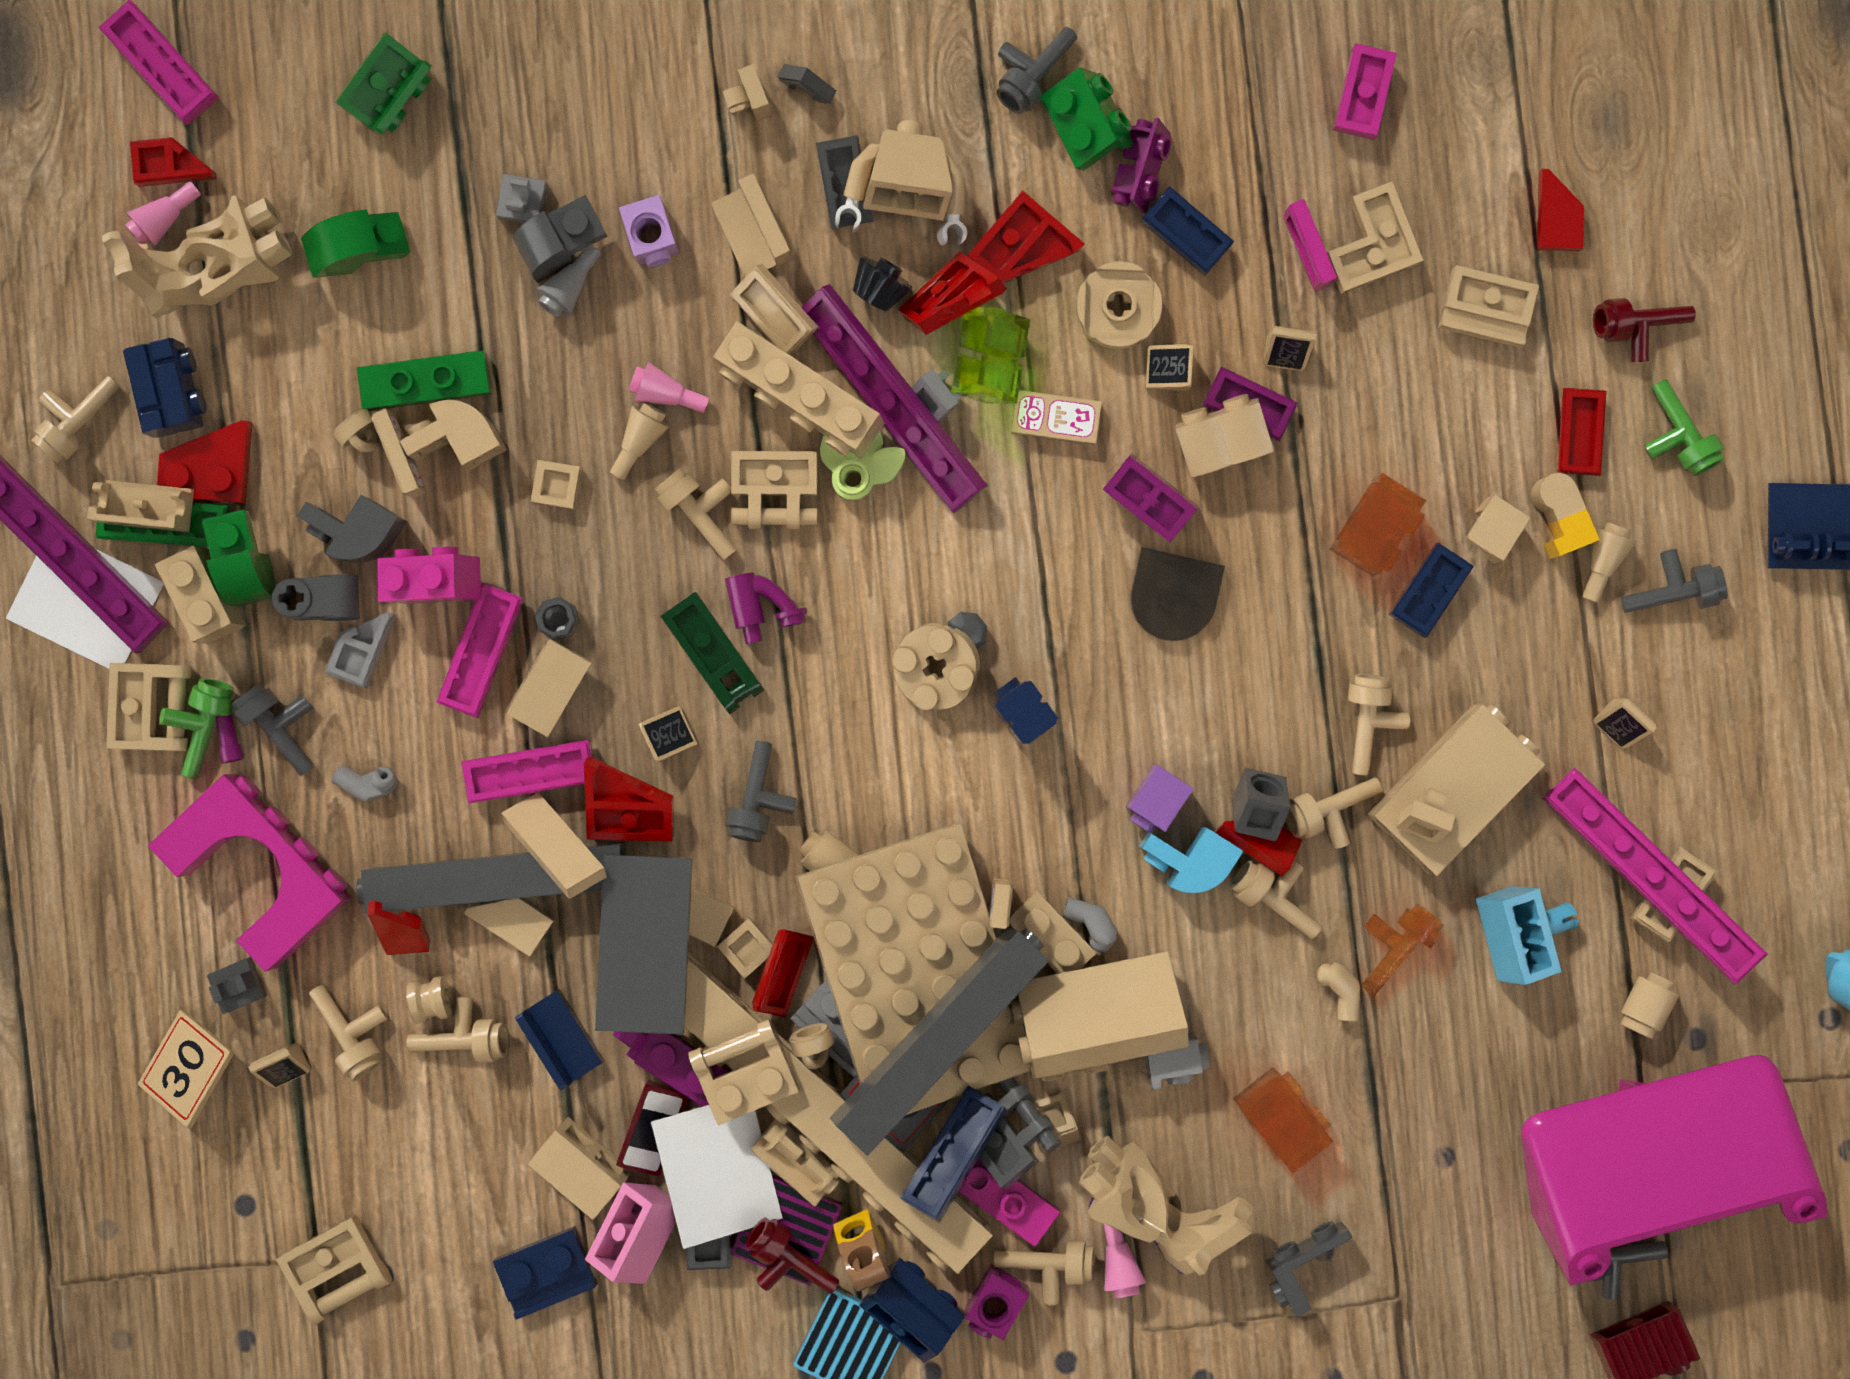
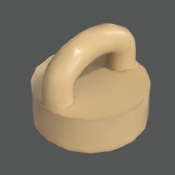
M360 409L354 412L333 431V436L343 448L352 445L359 451L372 452L379 444L378 436L372 429L374 423L371 417L373 416L367 409ZM364 435L368 442L361 440L360 437Z
M817 1023L795 1031L789 1038L793 1054L797 1057H802L803 1063L808 1069L817 1070L828 1060L829 1047L834 1044V1038L829 1025ZM818 1053L817 1057L813 1059L812 1055Z

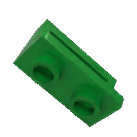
M385 32L334 103L375 134L382 135L386 129L393 133L406 116V112L401 109L411 95L417 99L430 83L431 77L427 75V72L432 65L425 60L419 59Z
M1082 67L1076 69L1045 92L1041 99L1075 168L1084 171L1115 148L1119 147L1128 150L1135 144L1129 134L1132 127L1128 118L1120 109L1116 108L1111 98L1113 88L1110 82L1102 73H1095Z

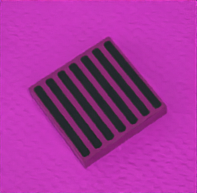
M772 1175L783 1218L778 1221L791 1229L788 1244L819 1265L832 1233L833 1224L836 1223L843 1203L824 1195L818 1204L813 1207L782 1178ZM753 1228L739 1232L731 1255L767 1268L768 1266L751 1256L750 1249L746 1247L748 1236ZM793 1268L784 1275L811 1286L812 1282Z

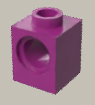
M990 1264L965 1307L966 1319L970 1321L969 1327L987 1339H991L994 1335L1004 1340L1029 1297L1028 1285ZM991 1297H1000L1007 1303L1005 1309L998 1314L988 1313L983 1308V1304Z

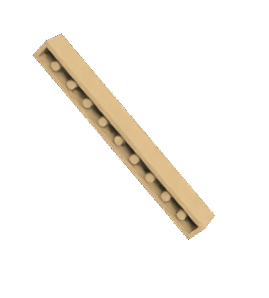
M688 951L685 1031L683 1035L691 1038L694 1034L706 1045L703 1049L704 1051L757 1029V1023L765 1020ZM776 1031L800 1090L796 1094L769 1104L767 1110L783 1125L791 1122L802 1132L798 1137L815 1154H818L820 1151L824 1152L833 1161L830 1166L841 1179L847 1183H850L852 1180L857 1182L865 1190L862 1194L864 1199L879 1212H882L884 1209L889 1211L897 1219L894 1225L906 1238L911 1241L918 1238L929 1248L926 1254L942 1270L950 1267L959 1274L993 1236L992 1226L958 1195L954 1198L940 1223L903 1202L900 1198L921 1162L907 1149L904 1152L901 1151L887 1137L868 1156L861 1151L829 1119L846 1101L840 1095L842 1090L819 1069H808L804 1065L802 1057L795 1056L790 1043ZM761 1045L716 1065L722 1067L726 1063L732 1070H735L766 1057L769 1053L765 1045Z

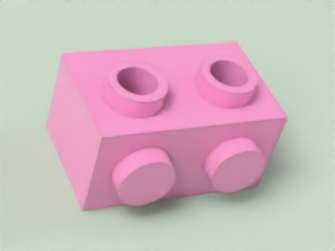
M623 1182L585 1260L612 1282L646 1284L676 1224L670 1196L656 1185Z

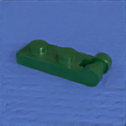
M694 592L660 616L729 714L739 709V703L751 694L755 698L765 691L760 681L744 661L697 592ZM735 670L742 681L728 689L721 679Z

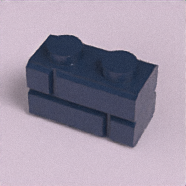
M166 338L123 350L142 434L153 438H160L204 426L201 414H205L207 411L206 402L201 390L194 388L191 373L197 371L194 354L189 347L185 348L184 343L174 338Z
M1015 677L994 692L998 701L995 702L993 709L1004 723H1010L1008 729L1019 744L1031 743L1057 724V715L1047 702H1041L1043 696L1032 681L1020 683L1017 677Z
M899 1258L888 1266L891 1277L875 1284L865 1295L859 1306L925 1363L943 1350L951 1335L965 1318V1315L956 1308L958 1305L957 1301L951 1294L944 1290H936L924 1279L925 1273L918 1265L910 1261L904 1262Z

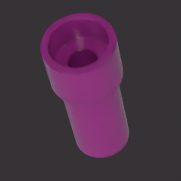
M232 713L228 716H216L215 723L221 745L219 751L222 763L243 760V751L241 744H238Z

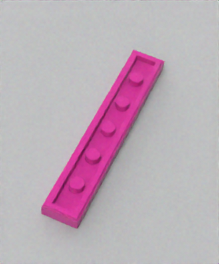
M1575 767L1542 798L1733 985L1738 984L1768 955Z

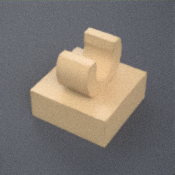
M754 64L738 69L742 85L723 91L731 115L751 107L756 121L771 116L770 106Z
M1429 788L1427 796L1422 795L1419 801L1414 800L1400 813L1396 828L1437 844L1451 832L1456 817L1442 811L1447 794Z

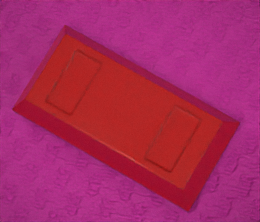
M1563 388L1557 473L1601 476L1607 391Z
M781 929L777 932L752 1001L754 1011L786 1017L814 936L787 929Z

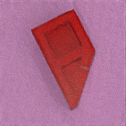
M172 137L130 141L133 182L138 187L217 179L216 173Z
M1542 169L1538 177L1537 250L1579 252L1583 249L1584 205L1550 169Z
M1234 820L1224 821L1216 831V834L1282 877L1290 869L1303 841L1293 836L1291 832L1283 827L1276 841L1238 833L1234 830Z
M375 900L369 902L367 915L386 955L429 952L430 937L421 917L406 911L402 912L401 915H397L383 910L381 902Z

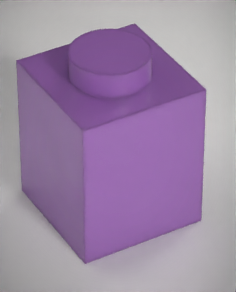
M1153 764L1126 805V808L1134 812L1130 820L1149 833H1152L1155 827L1166 832L1194 788L1159 765Z

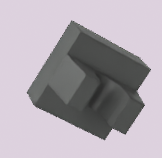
M251 957L206 975L211 985L209 990L215 1003H218L222 1014L267 996Z

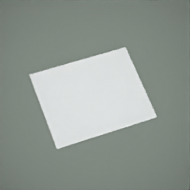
M97 550L154 606L164 585L163 581ZM36 556L6 619L108 669L110 668V663H125L131 649Z
M709 1105L651 1122L683 1249L754 1228L765 1217L769 1220L783 1219L770 1167L750 1150L761 1137L755 1111L719 1126Z

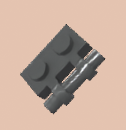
M1013 1077L997 1083L1005 1094L998 1103L1005 1106L1007 1111L979 1156L998 1185L1004 1189H1008L1039 1162L1030 1149L1035 1142L1039 1141L1047 1153L1054 1151L1061 1144V1141L1052 1131L1055 1127L1047 1115L1041 1116L1030 1101L1032 1098L1030 1092L1024 1085H1018ZM982 1093L988 1096L989 1098L993 1099V1097L989 1093ZM1016 1110L1028 1125L1020 1133L1017 1132L1007 1118Z

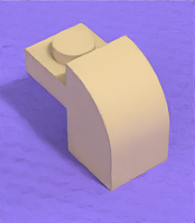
M443 400L430 404L429 406L437 421L432 423L430 420H425L417 423L408 429L409 436L399 441L406 455L415 461H419L450 444L461 465L470 471L507 451L493 423L471 405L457 400Z

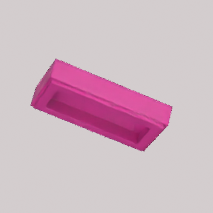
M1302 199L1289 205L1283 215V219L1313 290L1317 292L1329 287L1337 279V276L1307 204Z

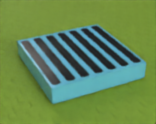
M836 1288L832 1294H827L794 1360L793 1366L818 1379H883L901 1342L859 1306L862 1301L861 1299Z

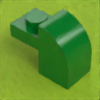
M367 209L343 213L317 223L301 237L313 278L352 274L365 262L401 259L410 253L399 212L369 215Z
M243 509L203 519L202 524L211 560L206 562L213 583L223 601L230 606L239 607L271 599L273 590L276 587L269 555L261 554L258 551L249 511Z

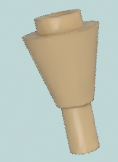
M646 402L642 404L641 408L632 405L621 446L623 449L610 470L611 474L625 480L637 457H641L670 427L663 421L666 416L663 411Z
M1608 522L1604 530L1595 527L1600 540L1593 542L1590 567L1592 573L1582 596L1598 603L1608 578L1612 577L1636 544V541L1629 539L1631 530Z

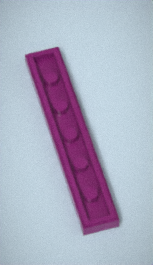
M830 284L823 286L801 307L818 326L813 335L869 407L880 413L885 423L884 426L902 449L905 450V453L953 513L957 512L988 485Z
M0 455V520L134 653H141L170 622Z

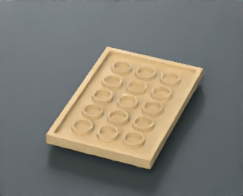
M955 823L795 876L860 1085L996 940L994 929L990 927V916L960 823ZM1011 1002L907 1114L961 1096L968 1085L978 1090L1031 1071L1030 1063L1023 1064L1018 1038L1026 1037L1023 1024L1015 1026Z

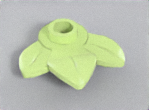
M881 431L862 459L850 451L847 456L835 451L825 443L827 439L825 435L820 445L821 460L833 472L832 485L835 491L842 498L852 501L866 497L874 485L891 482L898 475L905 461L904 449L898 447L883 448L884 443ZM850 473H859L861 475L860 484L855 487L848 486L846 484L847 476Z

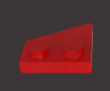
M1022 190L967 256L999 277L1002 283L1005 284L1080 252L1085 243Z
M959 251L898 310L909 323L927 335L1003 294L1007 288L999 277Z
M241 420L160 453L157 485L193 489V500L246 504L252 423Z
M586 757L584 763L587 840L673 842V795L595 758Z

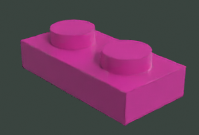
M1355 43L1351 51L1333 127L1334 131L1371 140L1377 137L1397 53Z

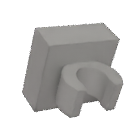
M503 174L496 216L501 220L525 223L544 210L548 184L543 180Z
M932 369L921 376L911 388L940 423L959 404L958 400L962 397L963 392L959 389L955 393H951L943 383L950 376L948 372H940L937 375Z

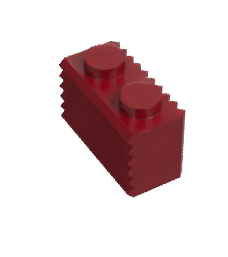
M1669 1301L1590 1334L1608 1379L1658 1378L1663 1374L1674 1376L1686 1372L1691 1367L1690 1363L1692 1361L1700 1359L1680 1309Z

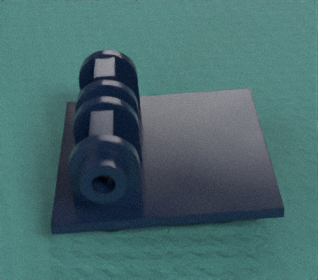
M1768 483L1767 568L1850 570V484Z

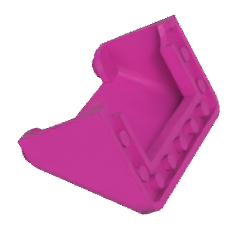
M1751 1055L1539 1112L1526 1120L1522 1127L1521 1138L1532 1217L1570 1286L1601 1277L1611 1263L1610 1248L1779 1203L1785 1218L1793 1223H1806L1827 1217L1826 1197L1780 1071L1767 1056Z

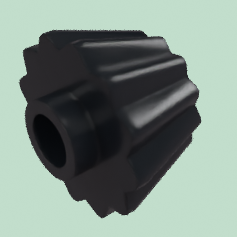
M864 256L859 260L853 292L870 305L886 312L912 289V286L908 281L901 278L902 270L895 264L884 258H880L876 262Z

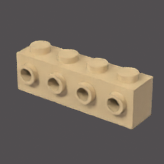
M738 321L735 322L713 355V358L721 367L718 373L738 387L743 382L756 390L754 394L756 399L773 410H776L779 405L792 413L789 420L808 433H811L815 428L827 436L825 443L844 456H847L850 451L862 459L885 424L880 413Z

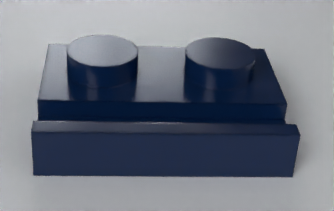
M575 1226L494 1259V1267L508 1302L510 1301L513 1307L515 1320L596 1288L598 1282L592 1274L590 1263L585 1260L587 1255Z

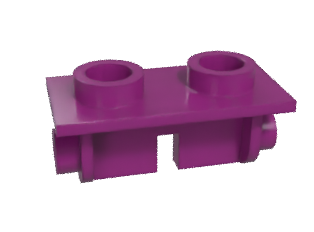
M1155 118L1153 123L1138 119L1136 126H1131L1132 130L1129 134L1135 145L1128 150L1124 149L1122 156L1125 159L1136 160L1134 166L1119 164L1111 189V193L1114 195L1113 203L1127 207L1131 200L1143 214H1146L1150 201L1156 198L1159 189V170L1162 161L1168 158L1171 151V133L1159 118Z

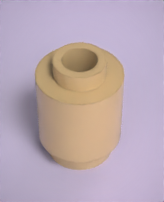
M825 830L821 835L813 831L798 851L804 855L800 864L809 871L859 855L828 830Z
M1652 972L1649 973L1647 979L1638 976L1622 1008L1621 1013L1625 1015L1620 1024L1653 1040L1657 1030L1662 1032L1679 997L1678 994L1671 991L1675 983Z

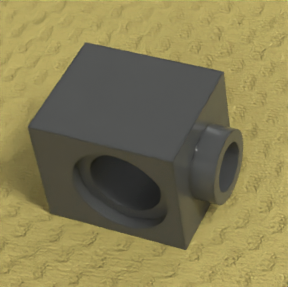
M1250 768L1244 769L1232 798L1235 832L1272 841L1277 840L1290 810L1286 777Z

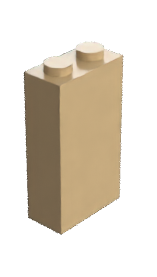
M1483 704L1472 705L1366 814L1427 874L1438 876L1545 766L1537 757L1540 751L1536 745L1524 735L1520 734L1517 738L1506 727L1509 723L1506 716L1491 704L1487 708ZM1429 788L1447 794L1442 811L1456 816L1451 832L1437 844L1396 828L1400 813L1414 800L1419 801L1422 795L1427 796Z
M1168 951L1035 978L1018 994V999L1011 1001L1015 1026L1024 1024L1026 1037L1018 1038L1023 1064L1032 1063L1035 1079L1189 1047L1188 1026Z

